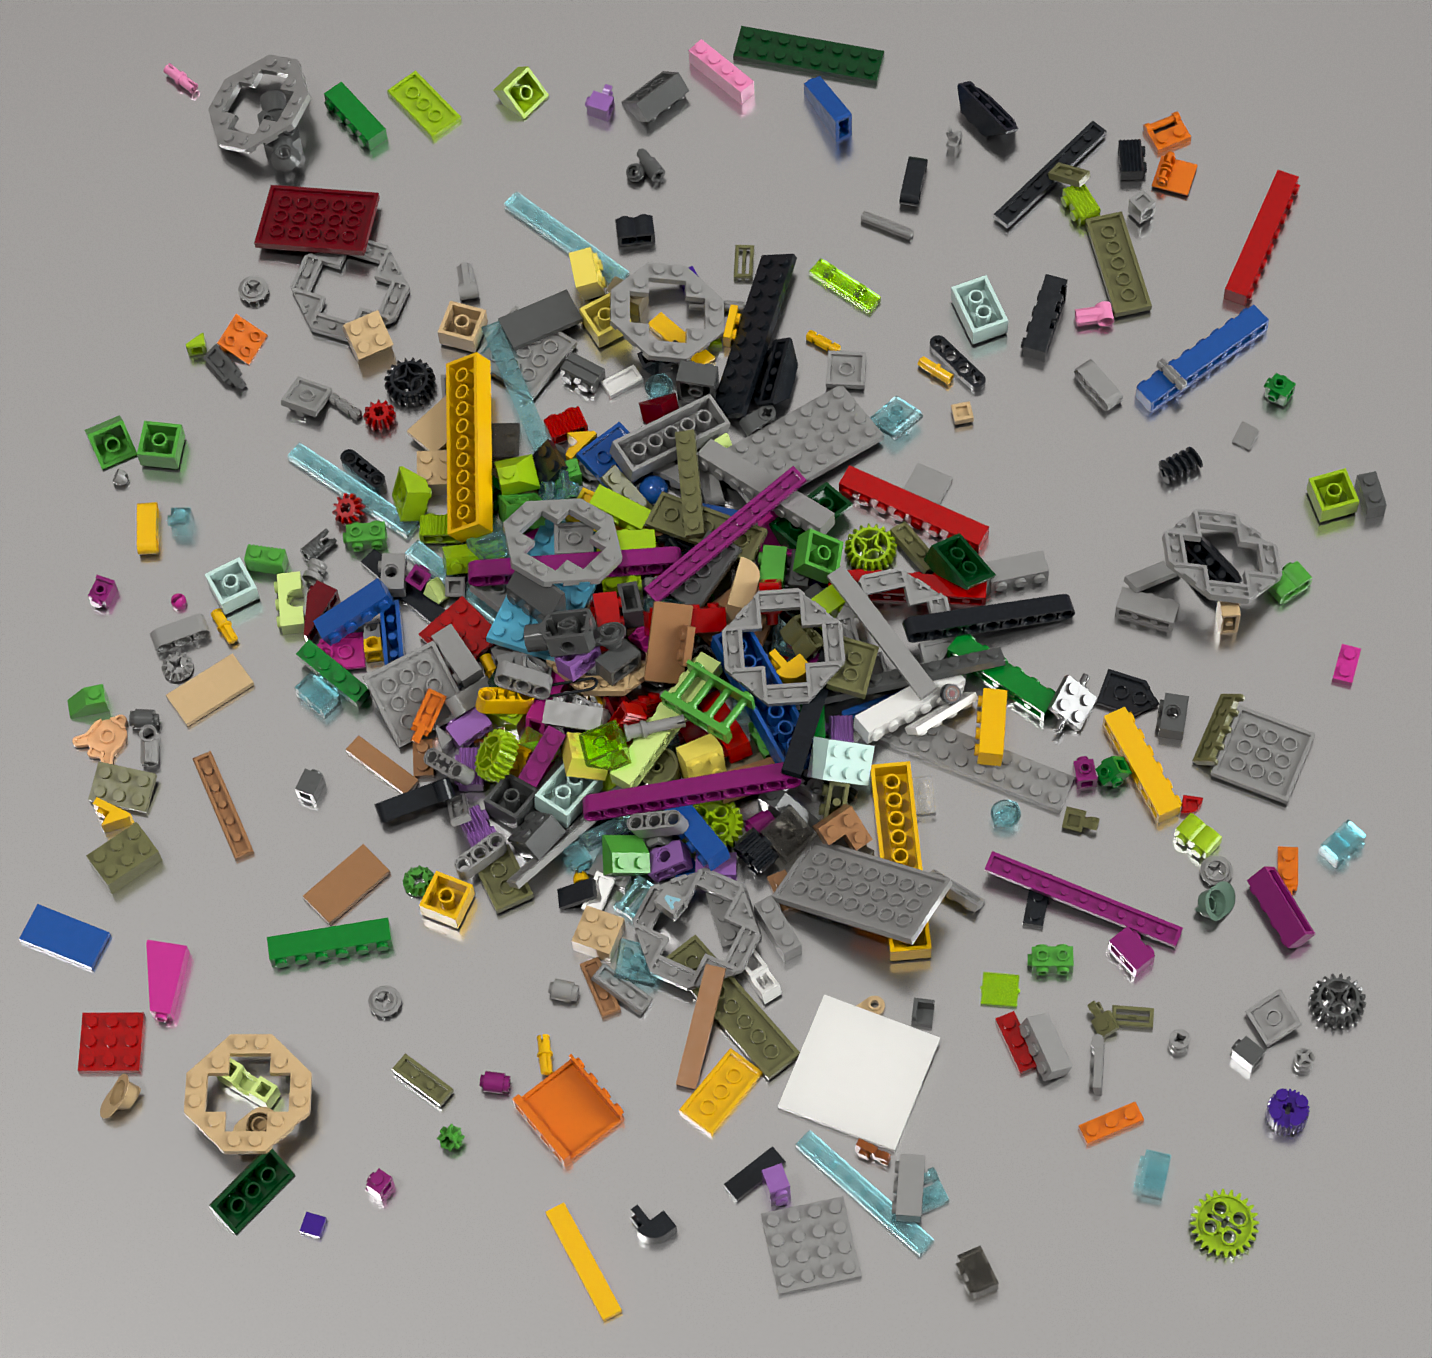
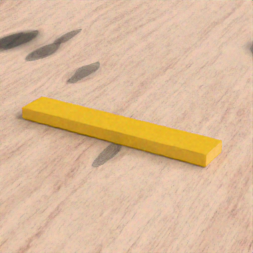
M563 1202L546 1211L547 1218L603 1322L622 1313L621 1307L565 1203Z

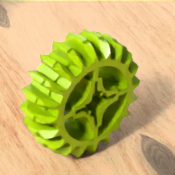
M868 523L867 528L860 525L859 530L854 528L853 534H849L848 540L845 541L844 553L846 554V560L850 561L851 567L856 566V569H863L864 571L882 570V567L888 569L889 564H893L894 558L897 556L896 539L891 537L890 531L886 532L884 526L878 529L877 524L871 527ZM879 542H882L885 545L886 551L882 550V547L879 546ZM856 547L860 548L862 556L856 552Z
M494 729L493 732L488 733V737H484L483 743H480V748L477 750L476 762L474 763V766H476L475 771L480 778L494 783L499 782L501 779L503 780L505 775H509L510 769L513 768V764L516 762L517 750L519 749L517 745L518 740L515 735L504 729Z

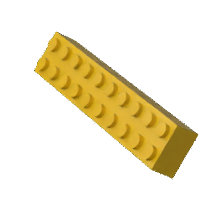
M478 352L446 363L447 535L461 543L493 532L490 360Z
M910 761L872 764L870 780L879 858L923 870ZM927 922L913 945L888 937L890 961L931 958L932 948L929 922Z

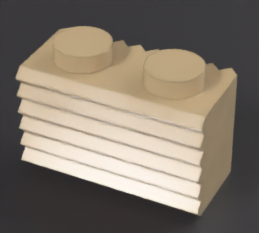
M1217 602L1216 622L1219 634L1238 632L1241 616L1239 603Z

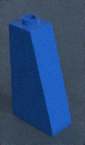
M821 76L811 78L805 82L804 95L834 141L838 142L851 136L852 114Z

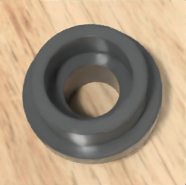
M638 163L629 165L626 169L627 178L632 182L640 181L644 176L642 165Z

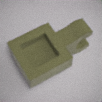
M1067 806L1062 828L1082 832L1083 827L1097 830L1100 819L1097 817H1085L1087 811Z
M1092 1001L1087 1005L1091 1013L1096 1017L1091 1022L1097 1034L1102 1035L1105 1039L1120 1029L1112 1012L1109 1010L1104 1012L1100 1002Z

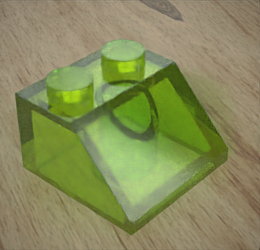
M616 720L579 734L587 767L614 771L632 763L625 733Z

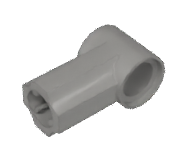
M468 262L461 263L457 266L460 300L479 298L473 265Z
M144 725L139 731L141 738L140 764L145 767H155L159 764L160 737L154 726ZM148 734H154L151 739H145Z

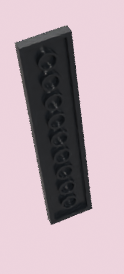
M795 254L761 256L737 329V335L733 341L715 398L716 403L727 418L746 417L797 260Z

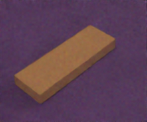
M599 957L579 964L602 1020L621 1013L617 999L591 980L592 976L602 966Z

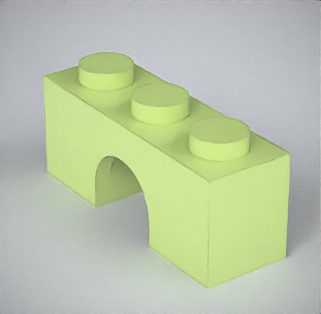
M298 571L277 574V581L274 582L275 593H278V599H275L276 611L279 610L280 616H276L277 627L282 629L283 635L303 633L305 625L303 606L293 607L289 605L292 600L304 597L301 573Z
M230 1058L229 1076H216L218 1081L261 1107L272 1108L281 1095L277 1085L262 1076L256 1078L246 1071L242 1064Z

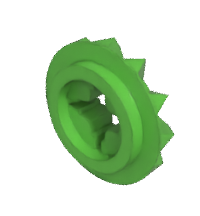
M420 865L414 868L411 867L404 875V889L412 896H424L434 876L433 872L428 867L425 868ZM422 876L424 883L419 882L415 885L416 882L413 878H420Z

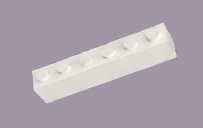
M962 675L935 680L933 682L937 686V690L923 700H920L909 686L856 715L853 728L867 744L872 741H878L883 735L896 731L899 726L912 722L921 714H927L938 705H943L945 702L940 697V690L945 684L957 685L962 694L966 679Z

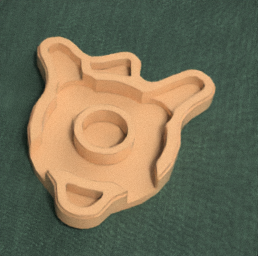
M117 715L106 720L99 719L91 725L85 734L75 736L72 739V743L76 748L90 747L87 752L89 758L100 759L101 762L113 764L115 755L124 748L127 742V718L124 715Z

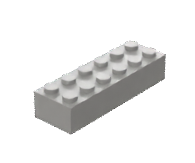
M708 394L612 441L610 454L624 475L632 482L677 460L675 432L694 429L697 449H699L710 439L715 440L724 433L728 434L730 422L711 394Z

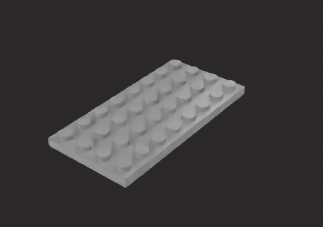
M837 386L727 449L776 478H779L794 466L804 476L806 483L884 440V434L844 386ZM737 489L738 493L742 496L746 503L752 500L746 497L744 493Z
M812 837L772 897L777 903L913 945L953 884L950 878L833 843L826 845L821 840Z

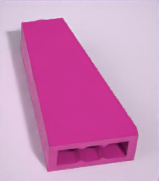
M551 670L553 683L565 681ZM569 684L552 686L550 695L567 691ZM535 699L526 715L525 743L539 741L548 726L542 723L546 699Z
M147 940L150 1012L153 1018L159 1022L173 1021L190 952L186 945Z

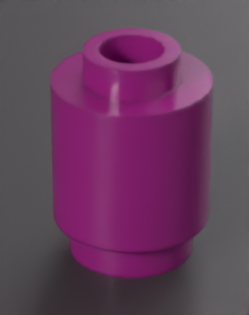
M760 811L745 821V831L748 832L754 827L761 835L773 827L775 819L770 811Z
M485 1071V1075L481 1074L479 1086L483 1087V1092L503 1094L504 1092H509L511 1076H507L506 1073Z

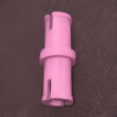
M171 63L165 66L163 72L170 76L177 85H181L191 94L197 90L198 84L188 78L184 71H179Z

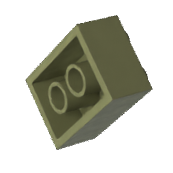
M137 822L86 855L91 867L111 894H114L163 861L159 851Z

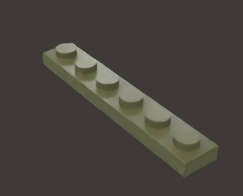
M694 429L675 432L686 539L706 535L696 435Z

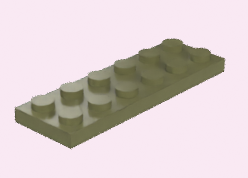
M1122 211L1085 219L1086 228L1114 317L1151 310L1152 304Z
M662 491L645 523L646 527L697 545L704 536L686 539L681 498ZM703 506L705 534L708 530L713 532L731 516ZM754 525L733 542V544L742 549L736 560L740 561V558L744 557L752 562L754 561L768 534L766 528Z

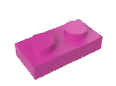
M1345 644L1341 645L1332 682L1352 686L1361 648Z

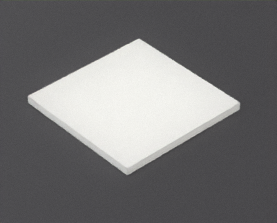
M824 994L780 1099L778 1108L895 1152L939 1044L940 1037Z

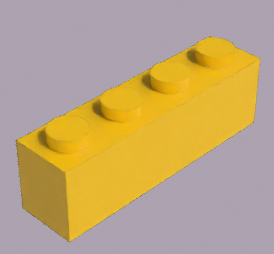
M983 688L982 696L978 695L977 707H981V712L977 711L976 723H980V727H976L975 739L979 740L978 744L975 743L974 747L977 764L1001 766L1007 690Z

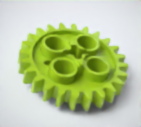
M721 800L692 805L700 816H704L702 818L726 847L728 845L734 847V841L739 840V835L743 834L742 828H744L743 816L740 814V809L735 808V803L723 804Z
M1224 1189L1221 1190L1220 1195H1218L1216 1190H1213V1197L1206 1193L1204 1195L1206 1201L1199 1199L1198 1203L1200 1206L1194 1205L1193 1207L1197 1213H1191L1190 1215L1195 1220L1189 1224V1226L1195 1227L1191 1231V1235L1198 1236L1194 1242L1201 1241L1200 1249L1207 1247L1208 1255L1215 1251V1258H1218L1220 1253H1223L1224 1259L1228 1257V1253H1231L1233 1258L1236 1257V1251L1243 1254V1246L1249 1249L1251 1245L1248 1241L1254 1242L1256 1240L1252 1234H1258L1259 1230L1253 1228L1259 1225V1221L1253 1220L1258 1213H1251L1254 1205L1247 1206L1248 1198L1243 1201L1240 1200L1241 1193L1235 1197L1233 1196V1190L1228 1195ZM1222 1205L1225 1208V1213L1218 1214L1214 1210V1206ZM1207 1214H1211L1216 1219L1209 1218ZM1233 1216H1242L1244 1223L1241 1225L1236 1224ZM1225 1219V1220L1228 1221V1222H1227V1225H1228V1226H1226L1225 1228H1222V1227H1221V1225H1222L1221 1222ZM1212 1223L1215 1226V1232H1207L1204 1225ZM1234 1229L1240 1230L1241 1234H1238ZM1229 1233L1233 1235L1234 1242L1227 1243L1224 1240V1234Z

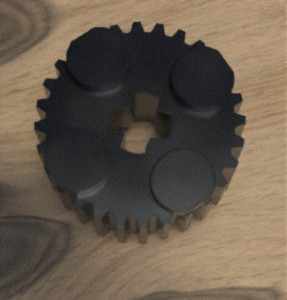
M754 827L735 842V848L733 849L734 852H737V857L739 859L742 858L749 866L748 869L755 875L759 872L763 873L780 857L773 848H770L772 845L770 840L766 836L760 837L759 832Z

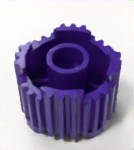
M1281 1088L1270 1097L1265 1115L1269 1126H1272L1271 1129H1274L1275 1134L1279 1133L1280 1136L1283 1134L1284 1137L1291 1133L1294 1135L1295 1132L1298 1133L1299 1130L1305 1127L1310 1112L1309 1101L1306 1096L1300 1095V1092L1296 1093V1090L1292 1091L1289 1089L1287 1091V1089Z

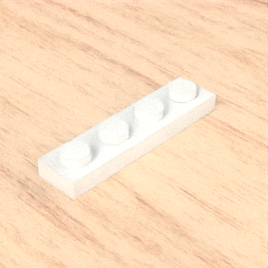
M963 692L958 702L954 704L945 703L906 726L907 735L923 736L931 727L940 726L946 718L955 717L961 709L970 708L972 703L978 700L976 692Z

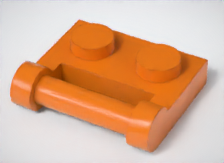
M1177 111L1171 113L1169 117L1143 125V130L1157 154L1191 141V135ZM1174 122L1175 126L1154 134V130Z

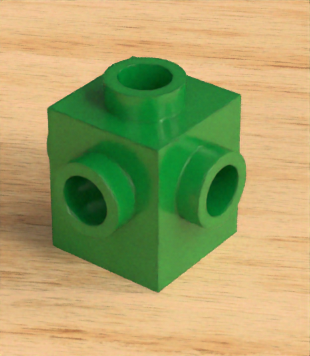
M1275 373L1264 384V388H1266L1264 396L1269 401L1285 407L1294 394L1296 383L1284 375Z
M1122 756L1108 757L1102 760L1101 765L1095 769L1098 779L1103 786L1118 787L1124 783L1123 780L1132 774L1125 758Z

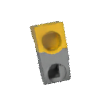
M380 623L364 625L363 639L366 662L384 661Z

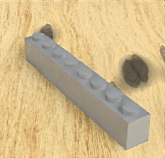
M712 439L697 453L700 469L708 471L718 480L728 483L731 488L738 489L749 499L756 497L777 479ZM797 490L772 510L779 517H784L795 527H800L805 531L811 528L827 534L835 525L834 512Z

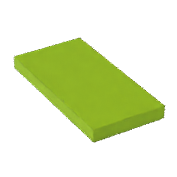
M416 70L387 90V94L432 140L461 121V116Z

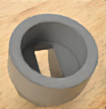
M118 469L112 482L121 486L125 485L129 476L125 471Z

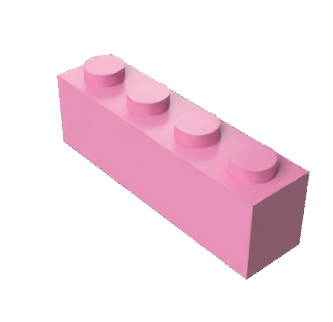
M702 39L688 50L689 63L741 105L754 94V81Z

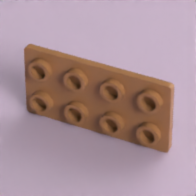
M654 601L644 680L673 684L679 682L680 675L685 671V667H687L686 662L688 659H692L696 627L691 626L692 605Z

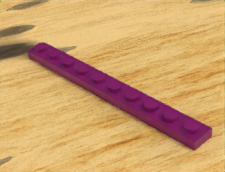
M792 466L648 584L644 591L653 601L661 602L805 484L806 479Z
M994 851L991 852L984 869L987 873L1125 928L1128 926L1131 930H1135L1141 935L1173 948L1176 947L1183 927Z

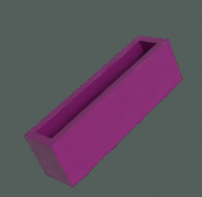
M1264 866L1247 880L1250 885V891L1258 898L1261 909L1267 913L1270 918V924L1278 931L1284 946L1287 948H1299L1316 935L1275 867Z

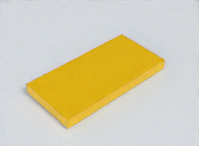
M730 1048L682 1105L679 1113L712 1137L763 1074L759 1068Z

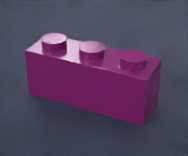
M548 725L518 778L536 788L566 735Z

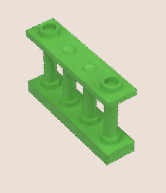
M688 659L686 664L690 673L675 692L669 693L664 690L660 696L662 704L679 715L683 714L684 718L728 744L732 739L730 726L744 707L747 706L752 710L756 708L754 697L749 692H742L707 671L699 662L694 663ZM696 677L706 681L691 702L686 703L681 699V696ZM713 686L721 690L722 693L707 712L703 713L698 710V705ZM729 696L739 701L724 722L719 723L714 720V715Z

